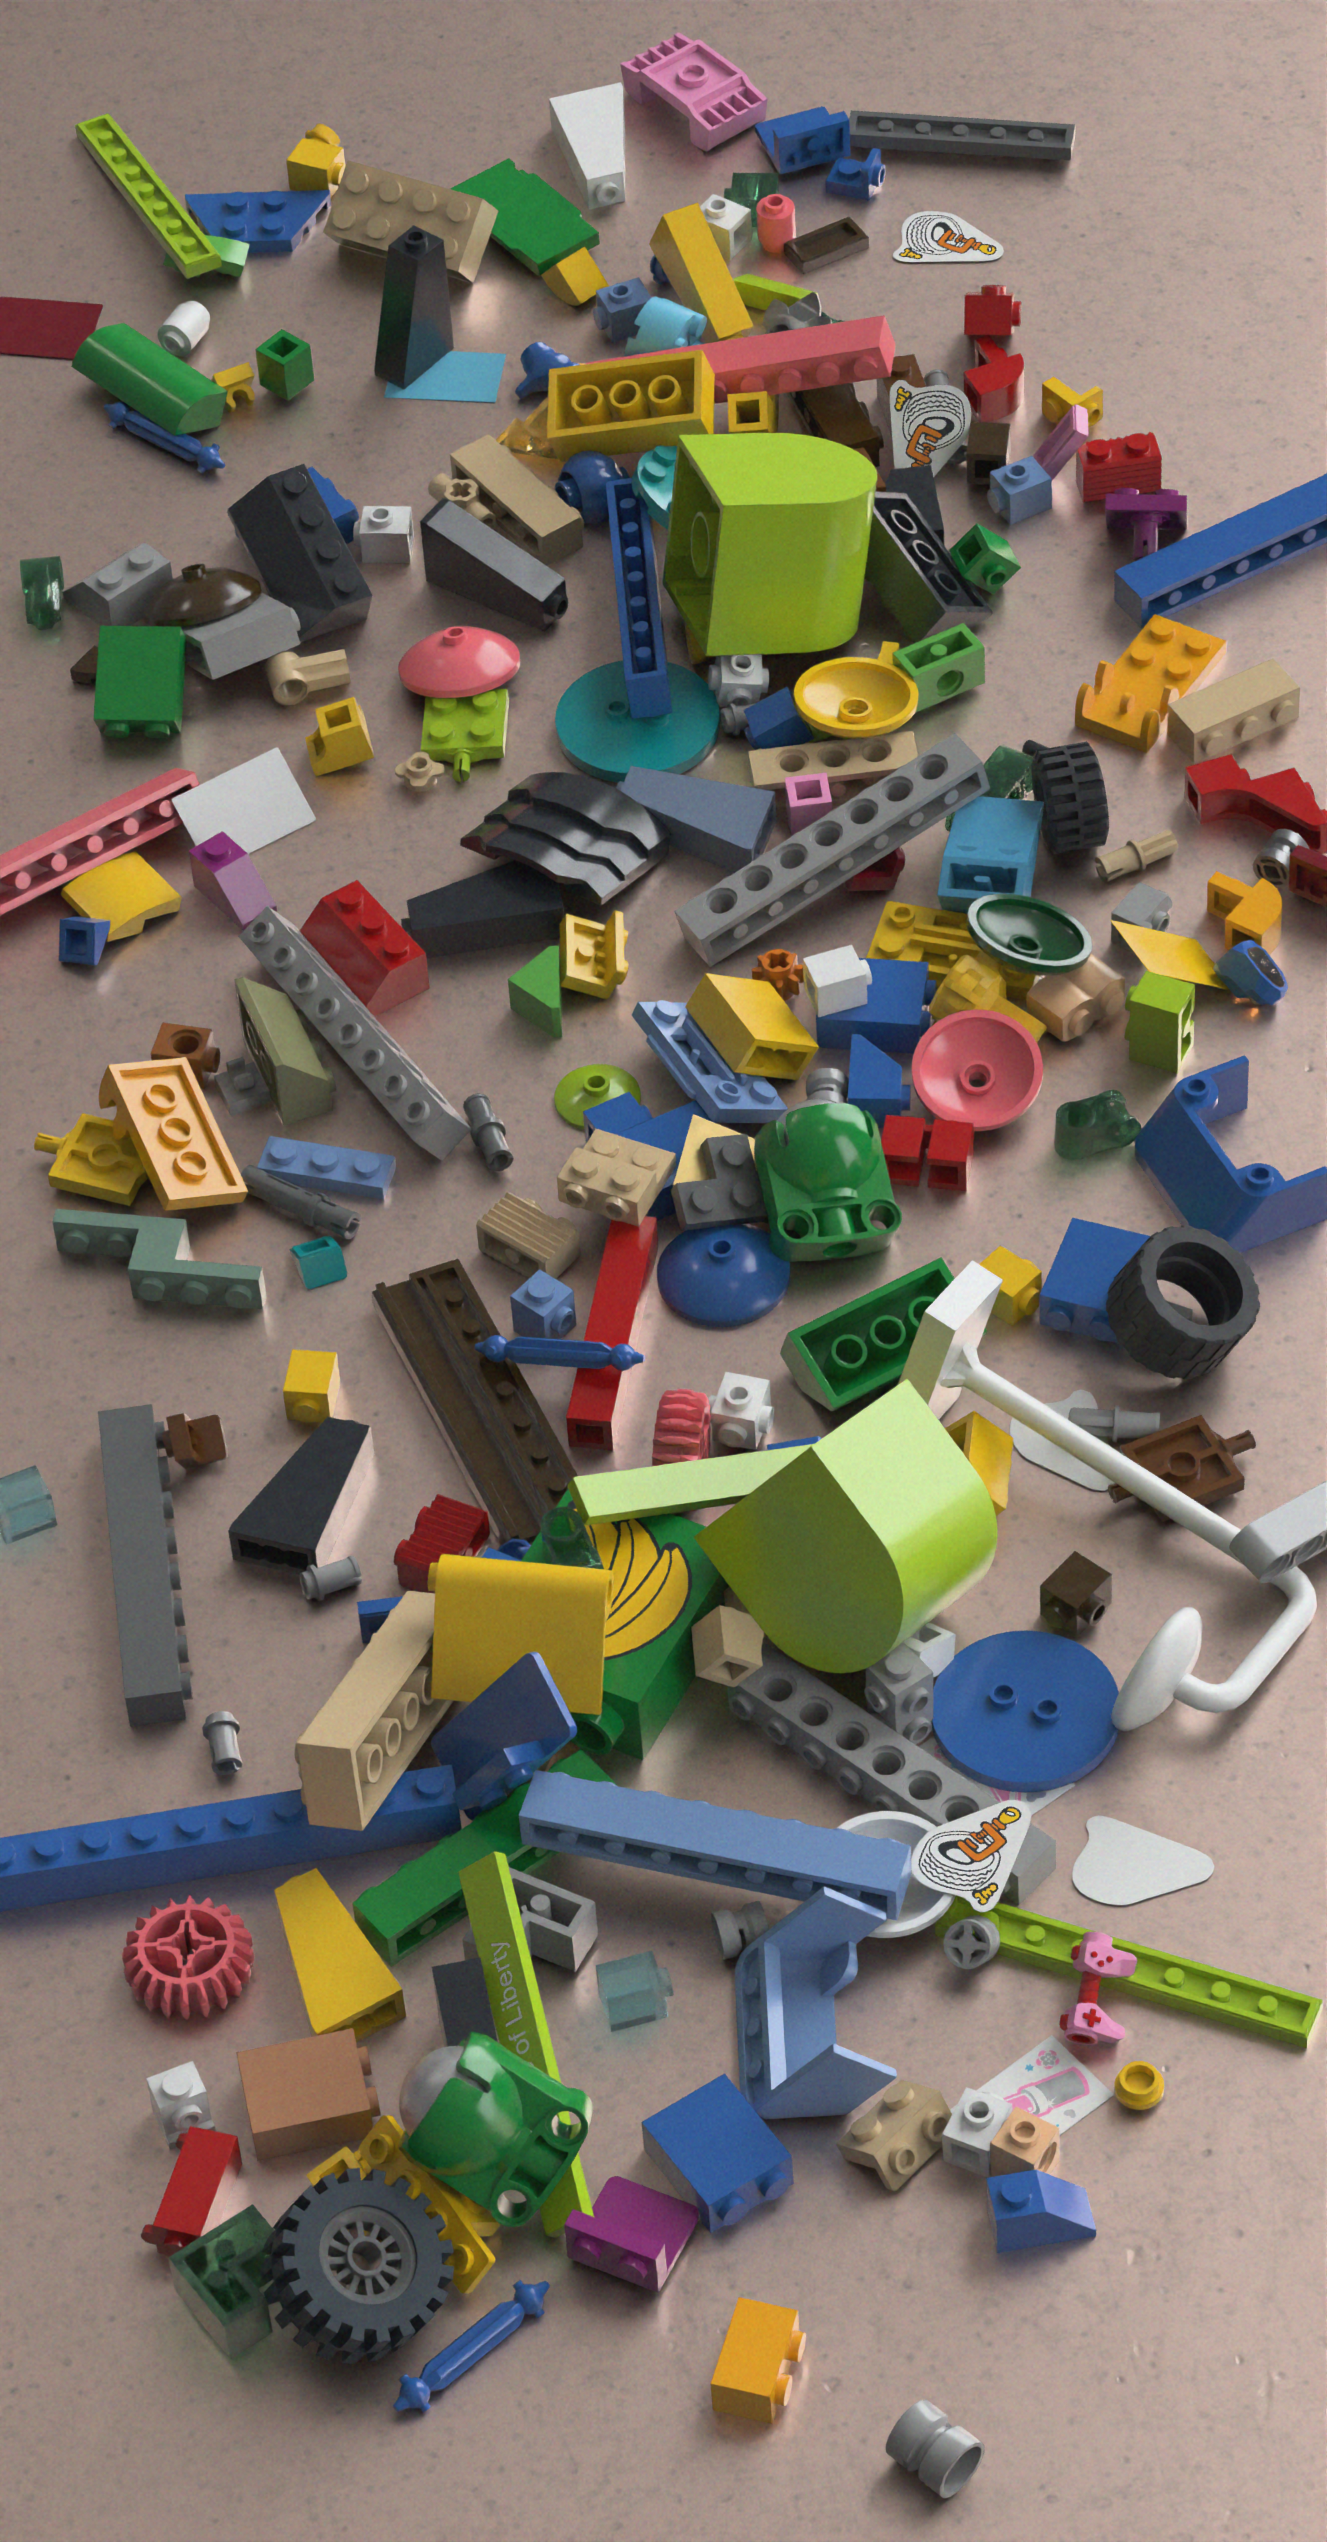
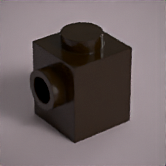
M970 423L966 453L967 484L990 485V472L1009 465L1011 454L1010 423Z
M1076 1551L1040 1585V1615L1052 1626L1063 1628L1075 1637H1078L1089 1625L1097 1624L1104 1616L1107 1607L1112 1603V1574Z

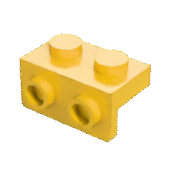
M614 910L606 925L570 914L564 916L560 923V986L608 999L616 985L623 984L629 967L628 961L624 960V948L628 939V931L623 926V912Z

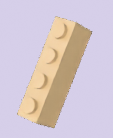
M488 434L450 454L452 480L471 479L479 487L480 503L496 515V524L531 556L548 566L583 547L582 528L584 527V522L579 511L574 507H569L559 498L554 488L551 486L547 487L536 477L529 466H524L519 462L507 446L499 444Z

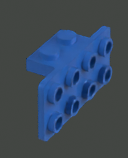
M531 1652L521 1657L435 1734L431 1740V1745L441 1766L452 1764L456 1791L452 1795L460 1811L464 1810L467 1818L474 1820L482 1811L492 1809L503 1803L508 1798L507 1795L517 1786L531 1779L535 1770L576 1736L577 1726L541 1655L538 1652Z

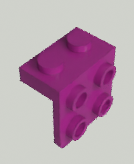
M613 2176L607 2180L592 2207L594 2217L573 2209L564 2224L567 2257L659 2293L699 2220L698 2209L695 2205L625 2178Z

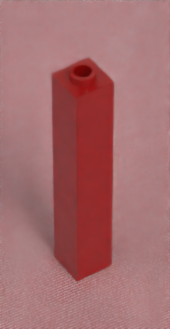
M645 1216L639 1227L611 1219L584 1341L603 1342L611 1348L618 1344H628L636 1351L659 1247L656 1217ZM612 1365L603 1369L577 1368L566 1415L569 1447L614 1451L632 1368L626 1371L617 1370Z

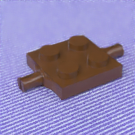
M1202 1415L1122 1445L1120 1446V1453L1204 1506L1244 1490L1245 1478L1234 1463L1233 1456L1256 1448V1442L1249 1430L1225 1440L1210 1428ZM1116 1483L1108 1485L1110 1498L1113 1499L1115 1504L1134 1496ZM1152 1507L1162 1522L1171 1519Z

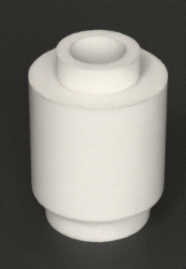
M187 301L178 305L158 329L157 336L163 349L176 356L188 355L209 329L210 314L208 310L196 301Z

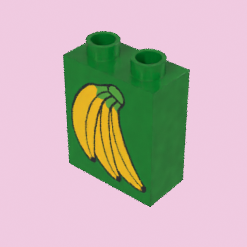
M568 1489L521 1561L613 1571V1599L610 1614L606 1620L602 1712L600 1715L570 1712L577 1726V1734L570 1741L582 1750L592 1754L604 1755L609 1753L611 1749L644 1761L696 1677L691 1627L719 1605L725 1607L724 1590L730 1586L694 1539V1536L706 1528V1526L671 1513L583 1526Z

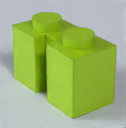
M1145 971L1138 986H1131L1125 1001V1010L1130 1011V1019L1124 1035L1125 1040L1129 1041V1060L1178 1074L1194 1045V1021L1190 1020L1195 1004L1194 984Z

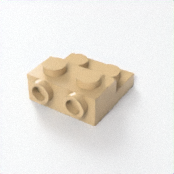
M595 1129L583 1149L575 1147L556 1177L558 1199L560 1202L566 1203L571 1207L582 1208L607 1216L614 1221H623L639 1227L675 1169L676 1154Z

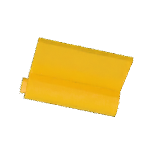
M441 1554L438 1563L432 1562L430 1564L428 1573V1590L435 1591L431 1698L472 1702L527 1653L538 1652L549 1670L569 1712L600 1715L602 1712L605 1630L606 1620L610 1614L613 1599V1571Z

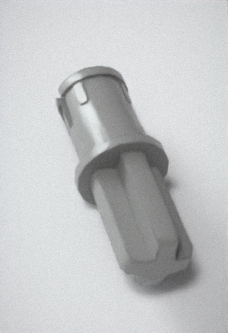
M1114 1406L1113 1410L1073 1407L1070 1409L1068 1417L1069 1421L1091 1435L1111 1437L1112 1442H1117V1438L1140 1439L1158 1432L1160 1429L1159 1412L1119 1411V1406Z

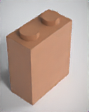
M353 2028L236 2052L257 2161L365 2139L373 2128L372 2117L381 2116L376 2087L366 2088L364 2082L365 2076L372 2075L367 2046L357 2048Z

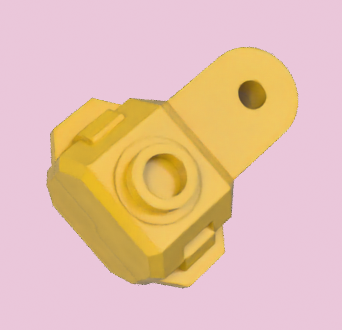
M981 951L976 958L969 955L961 956L945 977L929 1005V1013L932 1015V1019L935 1020L932 1026L939 1020L957 1012L989 1010L1007 1015L1019 1022L1029 1031L1036 1043H1038L1047 1029V1026L1038 1019L1006 1000V981L998 973L1002 965Z

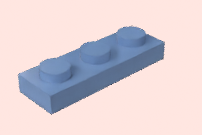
M269 1136L257 1168L297 1186L384 1199L396 1169V1162L393 1155Z

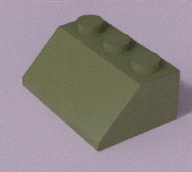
M244 977L234 979L243 1040L270 1090L271 1100L283 1125L285 1126L333 1111L331 1093L336 1091L334 1076L329 1066L322 1068L320 1064L322 1062L321 1050L316 1038L309 1039L307 1036L309 1029L303 1011L301 1009L295 1010L288 995Z

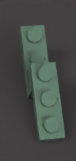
M56 1209L52 1223L58 1251L76 1254L89 1253L131 1257L128 1273L133 1298L149 1301L184 1302L195 1305L231 1306L234 1308L263 1309L266 1289L262 1267L187 1260L190 1252V1243L186 1219Z

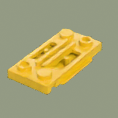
M887 900L866 958L929 962V980H936V989H938L961 956L969 955L976 958L978 953L983 951L976 945L967 930V914ZM1003 965L998 970V973L1001 974L1000 976L1006 981L1007 997L1027 1000L1028 991L1040 978V975L1019 973Z

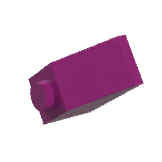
M223 831L189 850L194 887L240 929L244 931L266 906L277 912V906L248 853Z

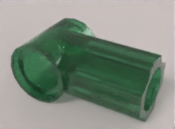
M61 557L20 559L22 590L25 595L27 624L36 626L38 630L53 629L54 624L61 621L60 592L64 591Z

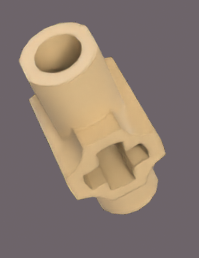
M446 474L436 475L430 481L428 486L429 495L438 502L442 498L450 500L491 529L495 528L496 515L480 503L479 487L471 479L452 480Z

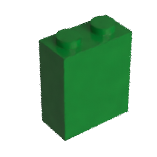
M100 626L93 718L100 732L115 738L127 737L129 733H145L146 736L151 738H167L170 733H181L187 639L181 627Z

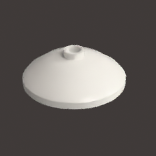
M878 1811L854 1817L837 1828L845 1829L853 1834L877 1839L890 1838L899 1843L911 1845L912 1857L913 1851L922 1837L936 1826L912 1814L897 1811ZM912 1873L898 1919H887V1921L867 1936L894 1938L919 1932L941 1918L953 1903L956 1895L933 1890L920 1883Z

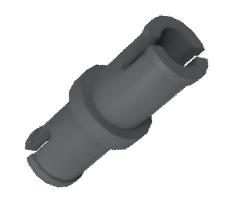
M480 1093L473 1094L463 1104L465 1114L468 1116L472 1126L470 1131L471 1138L474 1144L481 1148L489 1170L503 1171L514 1160L504 1138L506 1135L505 1126L495 1116L488 1096Z

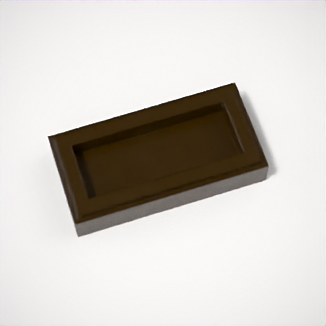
M846 217L784 243V254L802 274H805L869 248V237L850 217Z

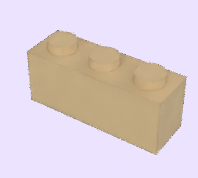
M1272 658L1169 703L1167 734L1193 763H1196L1299 718L1300 687Z

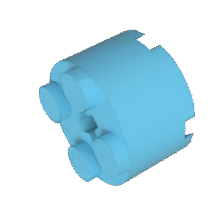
M652 297L644 305L634 322L640 329L636 339L628 337L624 356L705 344L700 340L706 327L707 317L666 298Z

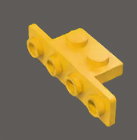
M392 2115L381 2116L359 2145V2152L371 2169L386 2172L384 2184L391 2186L398 2177H401L411 2183L405 2193L406 2195L415 2200L423 2192L432 2202L424 2212L429 2219L441 2214L446 2227L437 2235L439 2241L451 2239L454 2251L442 2265L454 2266L452 2282L460 2293H471L495 2263L494 2255L480 2236H492L501 2224L493 2218L489 2210L429 2172H425L409 2162L398 2149L399 2141L404 2131Z

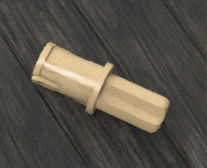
M1170 830L1139 842L1131 839L1127 841L1126 846L1095 857L1094 862L1097 864L1095 868L1100 879L1105 883L1134 870L1142 872L1146 869V864L1177 851L1178 842Z

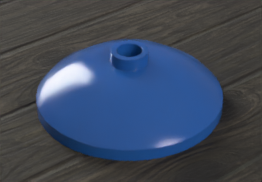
M751 1224L686 1230L676 1236L662 1252L657 1265V1284L662 1299L671 1310L682 1318L704 1326L734 1327L753 1322L765 1316L781 1302L790 1283V1263L778 1258L769 1247V1237L771 1234Z

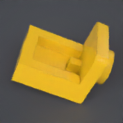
M1054 376L1042 383V414L1049 421L1055 422L1058 425L1075 404L1087 409L1088 427L1095 425L1102 419L1103 390L1098 386L1079 395Z

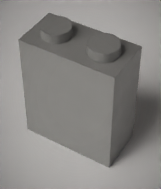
M262 593L256 601L234 613L203 623L181 626L187 639L185 664L213 680L298 646L300 641L297 631L301 628L298 616L293 608H289L278 600Z

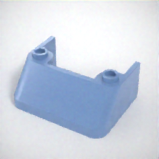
M823 1887L748 1945L740 1955L735 1968L740 2093L762 2119L846 2115L897 2078L896 2069L840 2047L836 2043L834 1994L854 1980L858 1971L856 1944L887 1921L886 1912Z

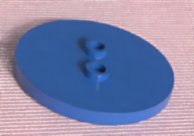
M1024 1630L999 1633L978 1640L961 1650L939 1674L933 1688V1735L937 1745L948 1761L967 1777L981 1784L1011 1792L1026 1793L1052 1790L1084 1777L1093 1771L1109 1754L1119 1731L1111 1719L1112 1710L1119 1691L1112 1674L1105 1664L1094 1653L1073 1640L1041 1631Z

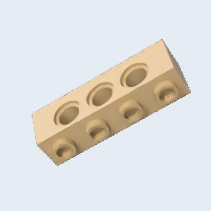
M910 731L865 739H843L748 751L750 785L752 788L774 791L776 813L786 812V777L827 773L832 806L842 805L860 794L864 789L887 777L899 767L917 758L918 752L914 733Z

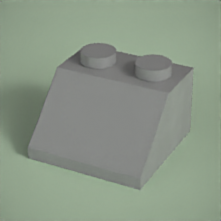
M143 543L123 553L63 591V598L99 626H131L144 618L143 610L150 598L165 583L173 579L171 562L148 544Z

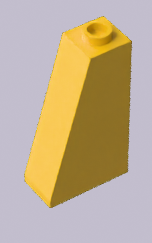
M698 202L663 214L649 245L683 305L707 317L706 327L702 333L705 343L748 337L754 327Z
M317 1868L303 1875L291 1877L282 1886L274 1889L278 1916L311 2037L353 2028L357 2043L406 2017L403 1989Z

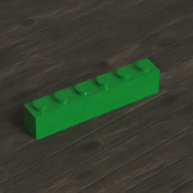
M582 1749L567 1759L558 1760L547 1771L549 1773L562 1772L574 1778L594 1782L606 1781L616 1784ZM530 1783L519 1786L500 1805L479 1813L473 1822L454 1835H447L442 1838L433 1849L415 1861L412 1860L402 1865L396 1874L378 1886L366 1889L352 1903L355 1923L375 1951L391 1967L469 1915L458 1873L460 1870L495 1851L506 1855L508 1867L528 1875L560 1853L559 1851L522 1844L519 1813Z

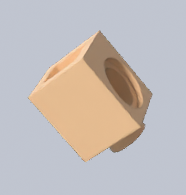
M1018 2107L1014 2108L990 2142L992 2177L1030 2170H1039L1050 2175L1059 2163V2128Z

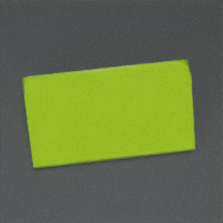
M745 274L733 279L744 305L765 311L774 299L780 300L789 308L803 297L814 292L751 274Z

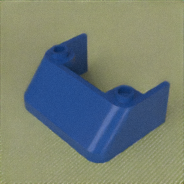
M1245 1055L1180 1080L1137 1134L1134 1150L1136 1161L1181 1225L1207 1230L1218 1238L1221 1237L1239 1253L1327 1220L1326 1166L1285 1181L1276 1168L1268 1164L1255 1163L1236 1169L1205 1125L1248 1108L1249 1060Z

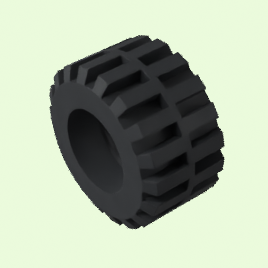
M1086 741L1036 750L1032 761L1034 801L1044 802L1041 832L1050 851L1053 854L1105 845L1109 833L1107 796L1100 764L1090 744Z

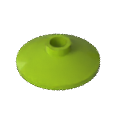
M592 1064L577 1068L568 1073L556 1087L554 1102L556 1111L566 1123L584 1130L583 1111L627 1092H630L640 1105L641 1091L636 1079L624 1069L607 1064Z

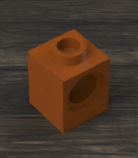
M162 1022L150 1053L151 1060L186 1057L200 1088L205 1090L210 1074L216 1073L220 1064V1049L214 1045L212 1029Z

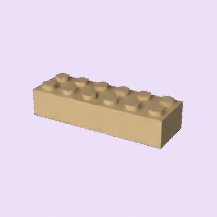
M407 1591L397 1606L391 1609L388 1618L378 1632L372 1635L370 1643L359 1658L354 1660L351 1669L341 1683L335 1686L333 1694L325 1705L316 1712L315 1718L303 1735L298 1737L294 1756L295 1761L300 1764L303 1781L301 1800L307 1807L309 1825L363 1831L454 1701L431 1698L434 1593Z

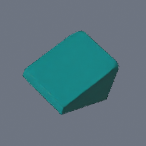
M331 1236L302 1243L289 1249L303 1284L307 1289L316 1288L347 1277L348 1273L341 1247Z

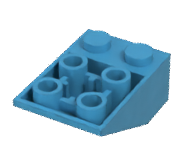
M978 796L956 810L943 855L937 893L942 910L967 914L969 907L974 901L992 894H1017L1031 897L1044 809L1043 801Z

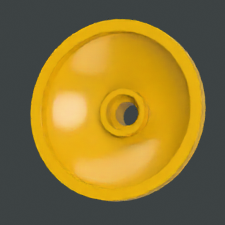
M845 657L822 662L803 673L794 688V705L799 715L806 722L824 733L849 739L873 738L898 729L912 718L918 707V688L914 680L905 671L893 664L872 658Z

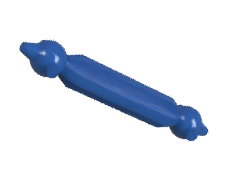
M125 402L104 405V410L108 413L111 420L109 426L113 429L117 425H125L131 433L189 462L197 461L199 465L197 470L204 474L205 470L223 469L225 467V463L221 460L218 452L220 447L217 444L213 443L212 447H203L199 440L187 434L174 436L140 412L131 411L130 406Z
M500 1335L490 1336L486 1341L475 1344V1350L485 1354L493 1362H501L509 1358L519 1364L603 1369L612 1365L620 1371L629 1370L634 1365L645 1362V1355L636 1352L628 1344H618L611 1348L603 1342L516 1337L508 1341Z
M519 2280L513 2285L516 2292L512 2301L499 2303L427 2362L419 2378H410L407 2374L400 2377L398 2380L402 2385L399 2397L393 2405L395 2411L399 2412L407 2408H420L424 2413L431 2407L428 2403L430 2392L446 2388L520 2326L524 2314H534L536 2318L542 2316L545 2312L541 2307L544 2303V2296L550 2287L549 2283L543 2281L533 2285L523 2284Z

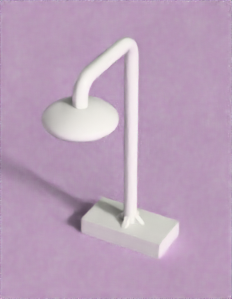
M971 1261L925 1310L898 1385L908 1379L938 1420L959 1398L962 1387L965 1386L1243 1564L1229 1549L1231 1541L1240 1529L980 1364L976 1350L1003 1280L976 1262ZM1296 1566L1269 1581L1287 1595L1289 1604L1232 1675L1221 1684H1209L1191 1675L1202 1644V1622L1198 1611L1194 1608L1185 1607L1179 1609L1155 1634L1129 1673L1112 1710L1111 1719L1114 1726L1121 1731L1138 1728L1154 1720L1171 1704L1174 1698L1199 1711L1213 1713L1236 1709L1248 1700L1311 1623L1317 1608L1316 1592L1307 1575Z

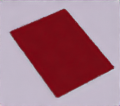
M2 296L0 297V353L74 359L81 344L95 331L103 305Z

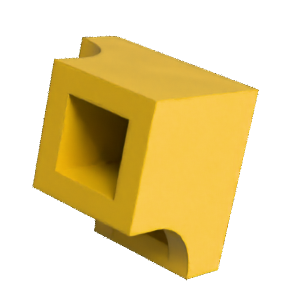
M355 697L315 709L319 726L313 734L305 737L311 767L316 777L374 758L365 716L361 706L357 705Z

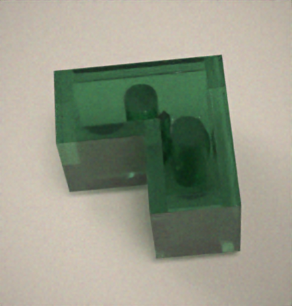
M253 2204L168 2257L175 2291L230 2359L273 2333L268 2302L259 2291V2288L273 2280L261 2279V2264L271 2255L264 2253L263 2249L266 2239L275 2230Z

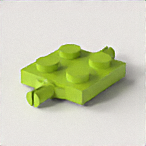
M492 689L484 693L458 698L426 696L421 751L428 753L432 761L454 763L452 777L458 782H461V771L463 782L470 778L471 762L482 759L504 758L509 710L508 690Z

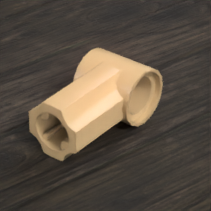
M344 649L299 658L293 652L283 651L271 656L265 664V671L274 699L279 704L285 706L300 703L311 691L351 683Z

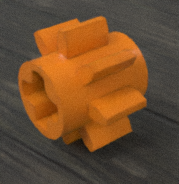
M773 949L766 952L763 956L759 955L757 957L758 967L751 969L752 980L770 982L784 1001L790 999L793 995L800 994L799 983L804 982L803 965L797 964L796 953L791 954L784 949Z

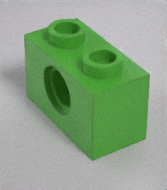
M964 623L892 653L893 665L905 671L917 685L918 707L916 712L985 683V647Z

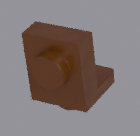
M184 1413L166 1417L169 1430L162 1432L168 1458L174 1457L175 1462L184 1469L228 1458L222 1422L218 1415H210L194 1420Z

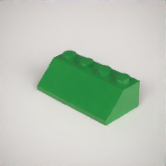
M942 1257L788 1332L780 1355L801 1390L830 1411H834L901 1378L925 1310L955 1278ZM986 1328L984 1329L982 1337L985 1336L988 1332Z

